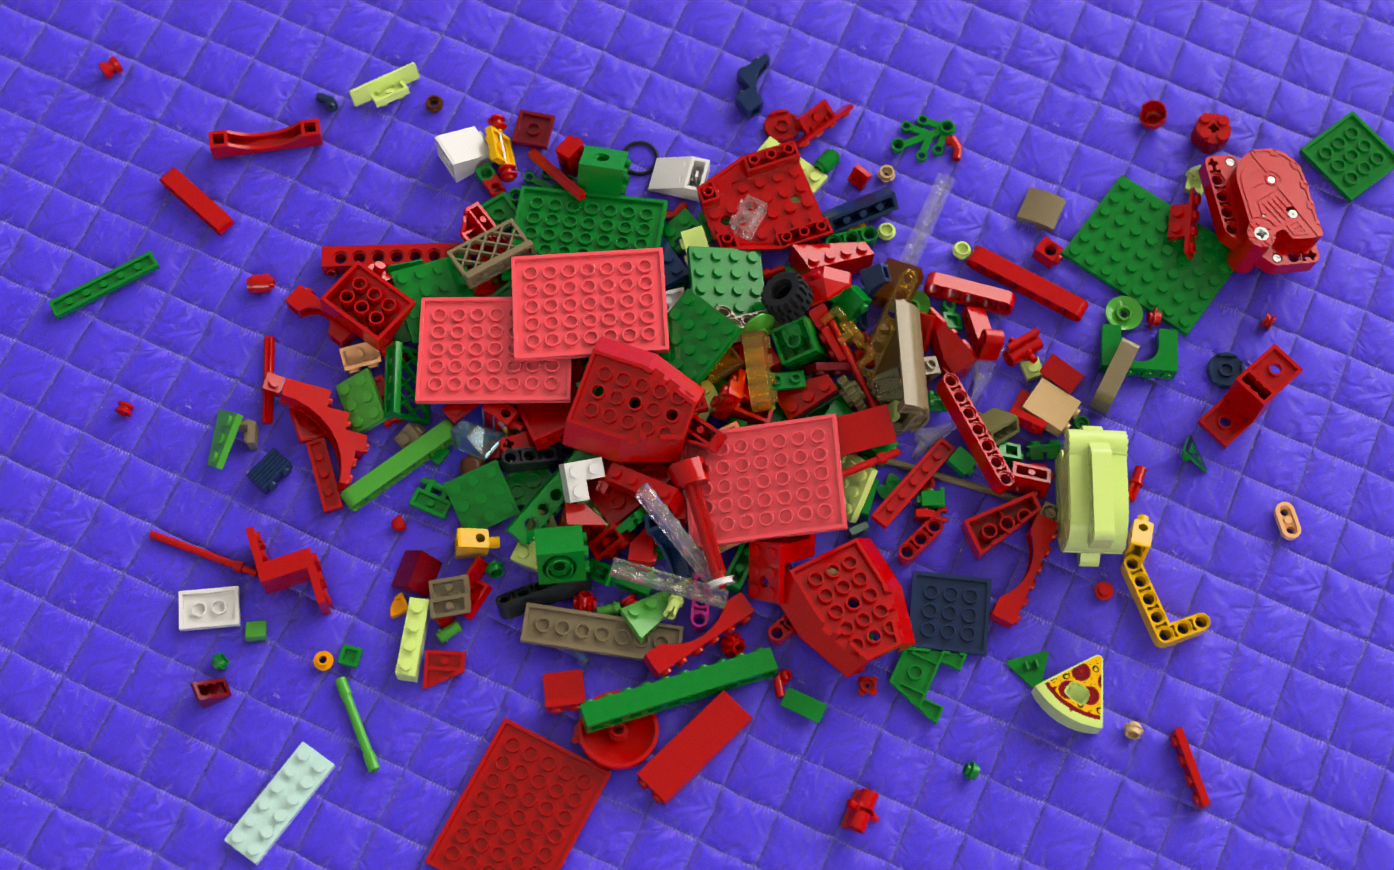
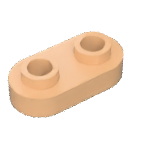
M1288 502L1279 503L1273 513L1280 534L1286 540H1295L1301 534V526L1295 509ZM1280 511L1285 512L1286 516L1281 515ZM1287 529H1290L1292 534L1288 533Z

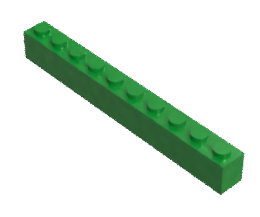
M760 647L752 653H740L729 660L720 659L715 664L709 666L704 664L692 671L684 670L673 677L664 676L659 681L653 683L645 682L640 687L633 689L628 687L617 694L608 693L597 700L588 699L580 704L579 713L588 734L719 694L723 690H732L777 675L778 666L771 648L764 649Z

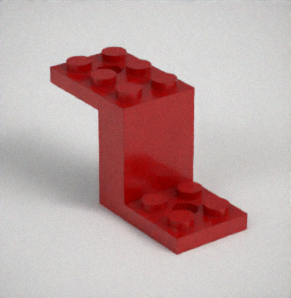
M1274 343L1234 380L1226 395L1203 415L1197 424L1226 449L1264 414L1275 396L1291 383L1303 369ZM1271 366H1276V367H1278L1279 370H1280V373H1278V374L1273 373V372L1271 371L1270 367H1271ZM1226 419L1229 422V426H1222L1220 420Z
M253 526L245 529L260 582L267 594L311 581L318 606L323 615L331 613L330 607L333 604L327 589H325L328 587L321 571L322 566L317 554L312 553L310 547L270 560L266 554V545L260 532H256Z
M815 533L749 542L748 598L775 604L784 603L785 564L815 556ZM765 577L768 579V585L764 581Z

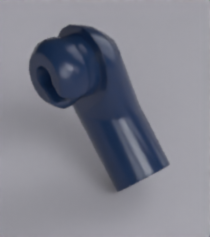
M320 92L317 93L316 101L325 103L326 109L329 112L333 113L338 109L334 96Z

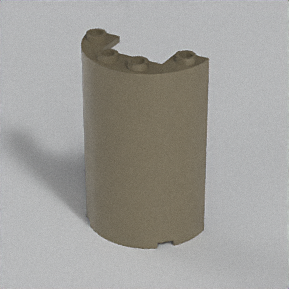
M905 299L895 300L889 307V312H895L896 324L893 328L878 325L869 334L871 339L870 350L873 352L871 356L873 361V377L900 366L903 399L897 405L900 419L892 422L895 436H900L902 432L910 430L911 433L923 428L930 420L920 311L915 305L907 302Z

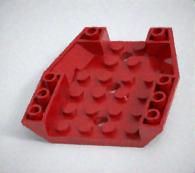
M794 140L744 155L696 188L703 216L713 241L718 248H734L745 251L783 250L792 247V245L802 244L834 233L828 218L823 217L800 164V153ZM798 197L800 202L793 203L790 199ZM758 208H764L766 212L764 214H759L756 212V210ZM723 219H729L731 223L729 225H724L721 223V221Z
M601 337L592 350L568 414L562 445L616 463L679 462L686 446L685 439L696 408H699L705 389L659 355ZM595 388H603V394L601 396H594L593 391ZM633 399L641 401L638 408L630 407V402ZM670 411L678 413V417L673 421L667 419V414Z
M855 538L785 573L784 603L779 604L799 638L847 679L863 671L867 663L895 649L899 653L915 645L902 586L871 538ZM834 568L838 571V574L830 575L827 570ZM848 601H856L858 603V607H850L848 605ZM875 633L879 636V640L872 641L868 635Z

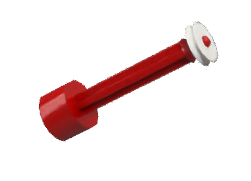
M692 457L670 465L668 472L673 487L678 488L680 491L686 490L710 575L714 578L713 581L707 583L710 586L708 590L723 589L736 581H733L734 575L725 576L726 569L701 489V485L710 481L704 457Z

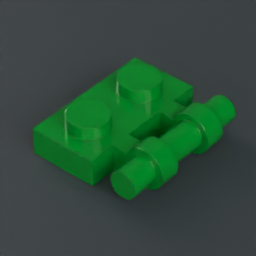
M423 477L421 484L425 485L426 488L424 490L417 487L409 502V506L445 521L452 507L451 501L447 500L449 496L445 487L437 483V480L433 478ZM436 490L441 492L442 494L441 496H438L436 494H433L432 491Z

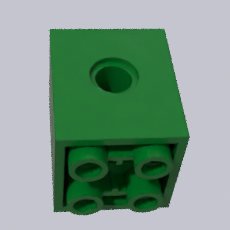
M585 145L579 162L577 185L585 192L626 195L627 186H629L630 181L628 170L631 167V159H628L629 152Z
M805 315L799 317L796 321L786 322L770 330L782 365L791 371H799V367L816 362H825L830 359L825 343L822 344L818 338V330L812 320Z
M581 524L534 529L539 585L587 580L586 572H590L589 560L585 559H588L589 553L588 545H584L587 544L586 532H582Z

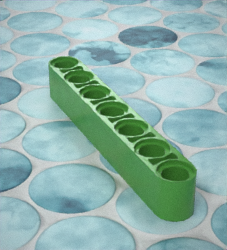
M449 419L442 421L346 488L340 497L352 512L359 510L429 461L428 454L434 456L437 450L447 448L456 442L461 436L460 432Z

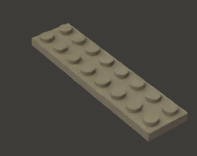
M527 602L520 642L643 661L644 655L660 644H682L684 626L659 623L657 628L646 635L645 639L640 643L623 617Z

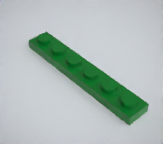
M150 250L48 303L59 320L160 269Z

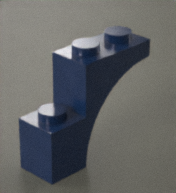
M767 54L756 57L752 63L742 66L737 71V82L744 90H741L736 95L735 106L747 120L761 113L763 109V101L757 93L756 84L760 76L770 66V58Z
M879 263L860 270V281L865 287L862 290L871 300L880 288L892 282L888 266L885 263ZM868 310L857 318V323L852 327L855 331L868 329Z
M662 509L643 515L646 533L654 539L667 561L672 581L677 583L693 577L687 541L675 534L672 516Z

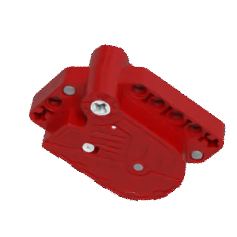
M1271 148L1252 150L1244 155L1241 160L1232 155L1210 156L1205 159L1199 168V176L1217 238L1230 249L1227 255V264L1235 272L1244 274L1251 272L1255 266L1268 274L1309 271L1320 258L1316 243L1323 236V231L1309 193L1307 180H1305L1299 164L1286 153Z

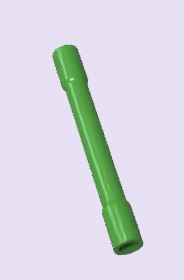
M345 676L337 678L334 682L350 718L368 772H376L380 769V766L360 719L348 681Z

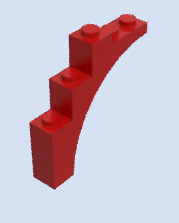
M286 378L279 403L305 414L326 434L334 448L338 461L339 478L337 490L344 491L347 485H351L353 475L350 474L351 468L355 469L357 460H361L363 454L367 455L370 444L366 443L368 435L349 430L351 421L348 420L350 413L331 408L333 398H330L331 390Z

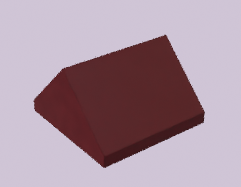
M406 550L391 587L429 599L428 581L437 579L442 562L422 550Z

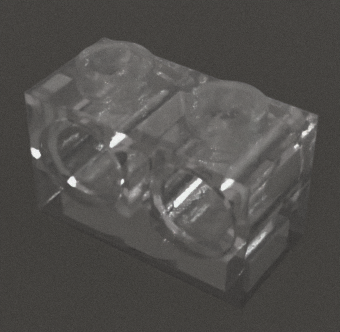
M747 194L746 198L740 201L737 208L738 212L736 215L733 214L731 216L729 224L731 229L734 230L735 235L751 241L767 213V203Z

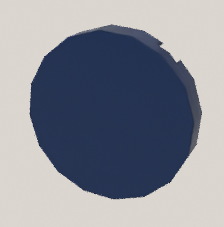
M1228 352L1218 353L1212 357L1206 369L1211 383L1223 389H1229L1234 380L1245 371L1244 363L1236 355Z

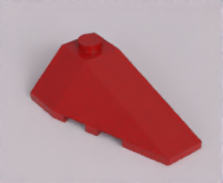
M933 307L929 308L928 314L936 316L930 343L941 370V377L949 372L954 373L959 379L966 377L978 360V356L965 339L961 340L957 336V331L954 328L950 329L947 326L946 320Z

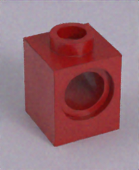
M1045 236L1034 249L1032 257L1048 269H1051L1054 264L1057 266L1062 260L1063 256L1061 254L1064 248Z

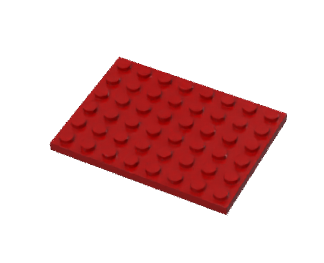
M504 718L424 862L437 870H561L605 789L612 772Z

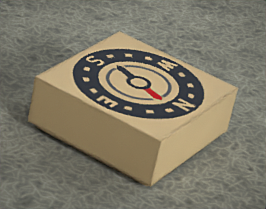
M1046 501L1039 514L1055 522L1058 521V507Z

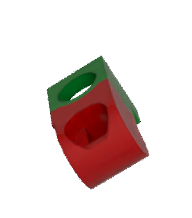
M489 162L475 169L476 179L486 189L491 199L503 191L506 193L504 185Z

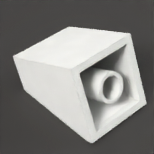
M475 126L435 137L438 156L456 183L474 174L475 169L487 162L490 164L494 163L489 157V147L485 143L486 140L481 131L478 132Z

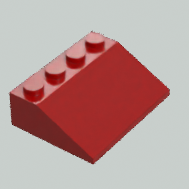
M359 260L320 298L323 311L379 352L392 340L416 305L414 300Z

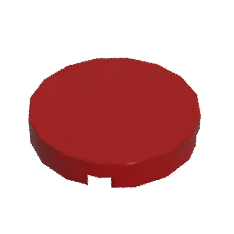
M787 110L771 112L764 122V132L767 138L772 137L780 144L794 140L800 131V126L795 120L797 116L789 113Z

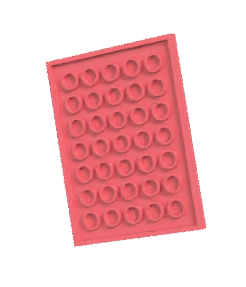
M663 247L511 257L515 362L589 358L601 337L652 353H670Z
M426 297L421 299L415 393L416 404L571 403L572 359L515 362L512 297Z
M836 414L719 430L727 439L716 454L685 446L683 452L684 460L692 457H704L710 481L701 485V489L718 546L848 529ZM686 494L690 548L692 550L701 549L702 544Z

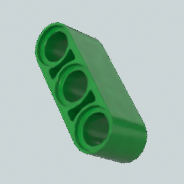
M866 226L830 235L827 237L826 243H849L847 241L852 240L854 242H866L870 248H873L877 242L878 231L872 226Z

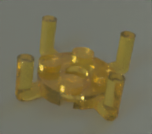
M835 306L820 320L825 325L836 315L842 321L839 325L845 331V333L837 338L839 343L842 345L847 342L849 345L854 342L859 349L863 347L868 353L856 363L862 369L877 356V352L868 341L863 342L865 340L864 335L851 320L847 322L849 317L839 306Z

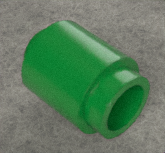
M827 149L815 160L813 166L823 174H828L840 162V155L834 149Z

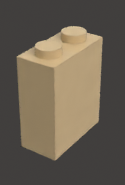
M1042 378L1021 410L1046 421L1045 430L1059 438L1061 433L1065 434V431L1070 428V420L1072 418L1076 419L1081 412L1079 409L1081 401Z

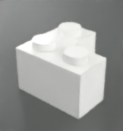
M602 457L559 464L565 503L589 500L586 480L605 477Z

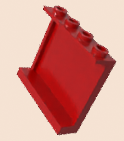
M580 359L572 362L571 403H514L537 451L563 441L566 420L577 393L576 383L582 380L584 368Z

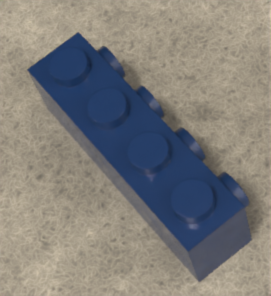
M884 187L821 213L823 217L828 218L834 232L833 234H837L864 222L874 220L884 214H889L899 209L895 192Z

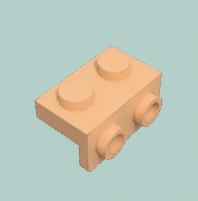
M367 342L339 349L344 371L349 370V374L361 371L360 367L366 365L368 369L379 366L378 362H382L380 352Z

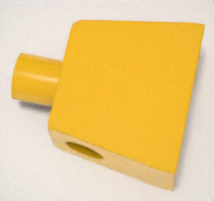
M1140 514L1137 516V519H1134L1128 532L1122 560L1128 555H1136L1143 563L1151 546L1154 527L1153 523L1148 522L1149 517L1147 515Z
M457 528L454 539L455 559L475 558L477 556L485 557L488 555L490 548H500V537H489L488 529Z

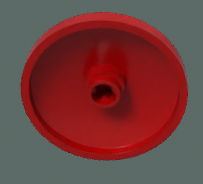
M621 691L605 692L596 696L595 698H593V700L600 699L603 695L608 693L617 694ZM653 713L587 734L580 716L577 730L578 740L586 756L597 765L611 770H626L640 765L652 754L658 740L659 724L656 714Z

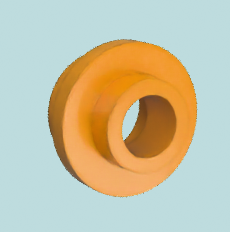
M320 651L314 656L313 663L318 670L326 671L333 666L334 659L331 653ZM321 658H327L325 663H320Z

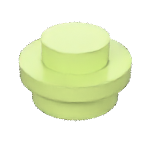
M883 223L877 229L878 237L884 241L893 239L896 233L895 227L891 223Z
M964 241L957 242L952 249L953 255L958 259H966L971 253V247Z

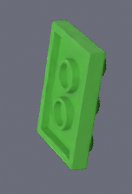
M366 368L335 386L345 412L350 413L348 420L351 421L350 426L353 432L364 434L388 420L384 418V404L370 369Z

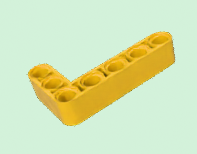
M1128 555L1120 566L1122 576L1155 646L1166 648L1202 635L1208 629L1211 621L1205 613H1197L1170 623L1140 558L1136 555ZM1126 563H1132L1135 569H1130ZM1138 580L1142 582L1143 587L1137 586L1135 584V581ZM1143 598L1149 599L1151 604L1144 603ZM1151 616H1156L1159 622H1154ZM1195 621L1202 622L1203 627H1198ZM1177 627L1183 628L1186 634H1181ZM1159 634L1166 635L1168 640H1162Z

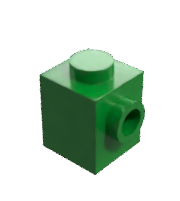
M961 446L945 462L962 478L966 474L970 476L977 468L974 466L976 464L974 457Z

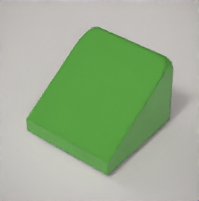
M267 621L246 622V641L267 640Z

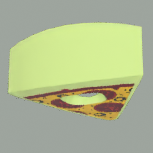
M1095 655L1035 685L1031 694L1040 707L1058 723L1075 731L1098 734L1103 728V658L1100 655Z

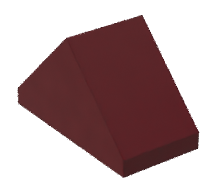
M225 678L197 681L190 684L197 702L203 709L232 696Z

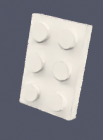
M239 586L179 591L180 631L241 626Z

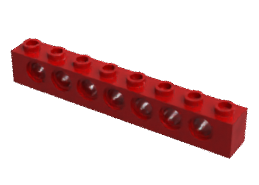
M462 243L323 246L321 267L324 275L336 276L344 274L357 260H364L362 263L365 266H369L370 264H375L376 260L382 259L381 262L386 265L384 271L387 272L389 265L412 261L415 258L422 259L424 263L431 262V259L435 257L439 259L448 257L447 251ZM469 254L467 260L473 261V254ZM395 259H401L399 262H394ZM341 260H345L344 263H341V264L338 263V262L341 261ZM466 265L467 269L473 268L472 265Z

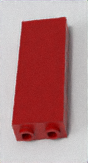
M887 404L837 417L841 457L897 442Z
M723 690L637 773V778L639 779L637 783L644 790L648 789L652 793L651 797L659 805L662 803L666 807L752 723V717Z

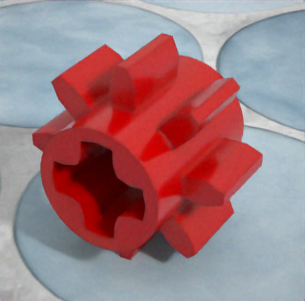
M580 591L578 596L574 595L573 609L587 612L596 611L597 597H593L592 592Z
M733 632L730 635L727 633L721 640V651L725 652V656L733 658L734 655L743 653L745 639L740 638V634Z

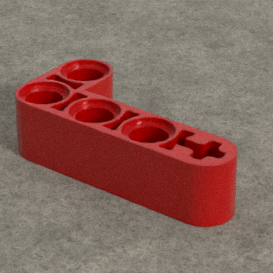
M965 306L962 311V321L970 345L978 356V360L997 361L1005 340L1004 331L991 328L983 307Z

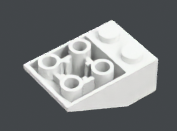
M693 156L657 158L648 191L700 202L696 188L707 181L710 172V160Z

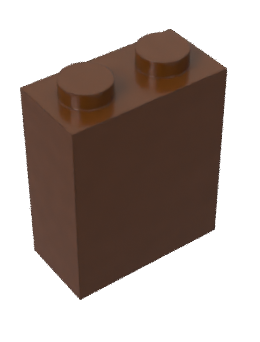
M887 258L885 264L888 266L892 282L880 288L873 296L871 303L877 307L882 306L889 309L892 303L898 299H905L911 303L924 276L921 267Z

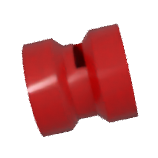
M115 56L109 58V62L98 64L107 80L111 79L115 73L120 74L123 72V68Z

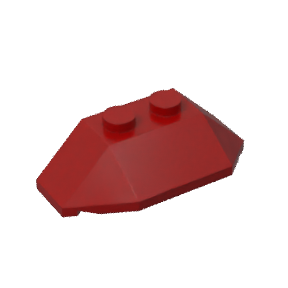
M479 202L466 207L463 211L460 237L464 242L497 226ZM492 235L488 237L487 241L496 242L498 236ZM501 237L500 243L509 244V240ZM480 244L471 246V249L480 251ZM485 245L484 251L493 252L494 247ZM498 247L496 253L502 254L507 249ZM481 256L480 262H486L491 257Z
M828 266L814 268L810 272L801 275L812 289L813 302L809 307L830 300L844 289L851 287L852 275L850 272Z

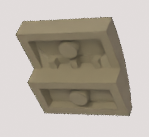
M1030 187L1018 212L1017 219L1018 221L1035 224L1038 229L1054 231L1067 201L1053 193Z
M465 574L428 581L431 598L429 599L431 619L471 613L469 575Z

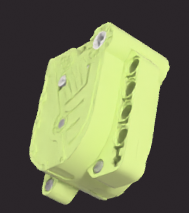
M1081 426L1080 429H1067L1064 434V448L1060 450L1055 459L1056 506L1058 507L1057 523H1059L1057 527L1059 531L1057 535L1058 545L1061 552L1077 553V564L1079 567H1099L1100 554H1122L1126 548L1129 523L1128 435L1126 431L1103 430L1102 426Z

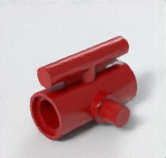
M1034 328L1017 339L1014 337L1009 338L1008 344L1005 345L1006 350L1003 351L1002 355L1010 367L1024 359L1033 364L1037 362L1038 358L1034 354L1043 349V342L1038 336L1040 334L1039 329Z
M867 788L855 789L852 798H849L846 802L848 809L841 827L864 834L869 821L877 823L879 816L875 814L874 808L879 794Z

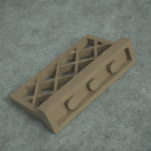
M511 218L447 251V255L465 279L466 285L469 289H472L510 269L511 257L535 255L533 242L527 239ZM509 226H512L514 229L512 234L503 231ZM492 235L498 236L496 242L487 241V239ZM501 237L511 238L509 244L500 243ZM514 239L523 241L519 245H513ZM480 244V251L471 249V246ZM485 245L493 246V252H485ZM498 247L507 249L502 254L496 253ZM459 252L465 253L463 259L455 258L454 255ZM468 255H478L477 260H467ZM481 256L491 257L486 262H480ZM465 264L474 266L473 269L467 272L464 270Z

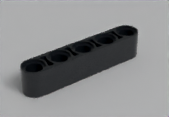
M553 444L537 451L535 446L506 449L502 453L499 465L501 470L506 473L558 468L559 464H562L567 458L563 454L570 455L574 448L562 444ZM506 459H510V460H512L513 462H512V463L507 462Z
M586 572L587 580L544 585H539V581L503 593L495 599L500 617L502 619H511L525 614L527 602L551 605L574 597V595L577 596L580 591H589L592 588L589 573Z

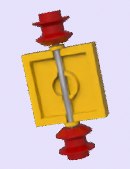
M494 114L487 120L490 126L485 128V140L489 147L488 154L493 162L500 165L498 168V172L501 174L499 176L500 180L509 183L517 178L518 175L514 172L517 170L511 140L502 133L507 128L506 123H504L505 117L500 114Z

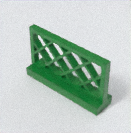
M395 341L386 347L384 418L391 419L395 417L427 426L430 424V404H417L418 406L413 409L407 401L410 397L415 401L416 390L413 391L407 382L412 379L416 384L417 372L414 374L408 364L413 362L417 368L418 360L416 358L418 357V350L402 346V342ZM402 352L406 353L411 359L407 363L402 357ZM403 368L410 376L407 380L402 376ZM402 386H404L407 392L410 394L406 398L401 393ZM401 404H404L407 408L408 414L401 413ZM418 408L423 412V418H419L415 411Z

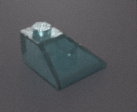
M464 419L451 430L454 448L482 460H486L500 445V441L507 437L506 433L479 422Z

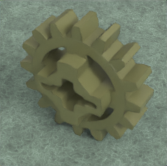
M845 375L838 378L837 382L842 388L839 390V393L850 408L855 406L858 411L868 409L863 401L866 396L854 380L850 383Z

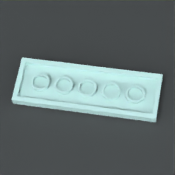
M302 742L224 840L258 865L335 768V765L305 742Z

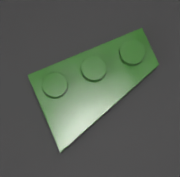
M219 409L207 462L208 466L223 470L243 415Z
M671 587L620 609L621 616L640 643L645 639L646 635L657 628L661 621L668 618L670 612L667 617L663 615V612L668 605L669 596L674 592Z

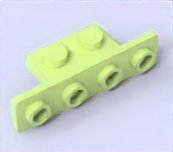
M412 62L350 90L349 93L356 107L372 100L376 107L379 108L410 94L406 84L419 79L420 75L416 64Z

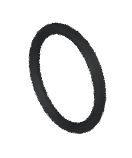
M645 141L631 142L623 149V151H627L630 147L641 144L652 149L655 154V162L659 158L656 148ZM655 162L646 171L638 172L630 169L628 172L634 175L648 174L654 170Z

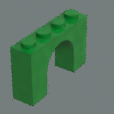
M1102 324L1100 328L1098 373H1106L1121 342V325ZM1159 328L1155 335V356L1147 361L1133 360L1125 377L1142 376V378L1146 379L1152 377L1161 378L1162 380L1174 379L1178 372V330Z

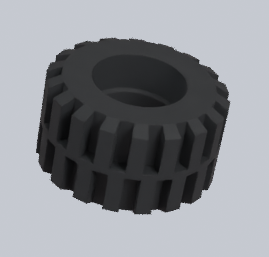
M795 271L780 272L779 275H774L771 280L767 281V285L763 287V292L761 293V303L777 322L780 321V323L796 321L798 317L805 314V311L809 310V305L813 302L812 289L802 276Z

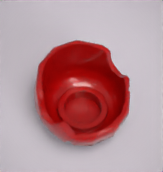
M1150 100L1142 105L1139 120L1143 127L1158 129L1165 124L1167 109L1164 103L1158 100Z

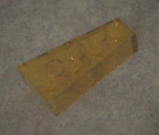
M764 330L741 333L752 411L776 409L775 402H779L777 390L773 389V384H776L775 373L771 372V366L774 364L772 354H769L768 348H771L770 336H766Z

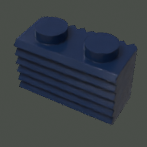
M273 448L247 474V477L263 493L268 494V492H273L277 488L282 478L290 475L293 466L284 455Z

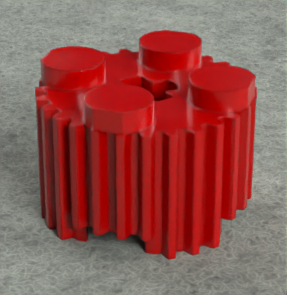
M1211 112L1209 114L1203 113L1197 119L1191 132V141L1195 143V146L1197 145V148H1200L1203 154L1207 153L1208 155L1210 153L1212 155L1214 152L1220 151L1224 148L1231 135L1232 130L1229 118L1226 115L1215 114V112L1213 114Z

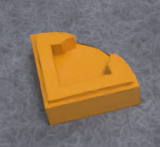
M402 592L392 602L390 608L392 619L407 613L408 604Z

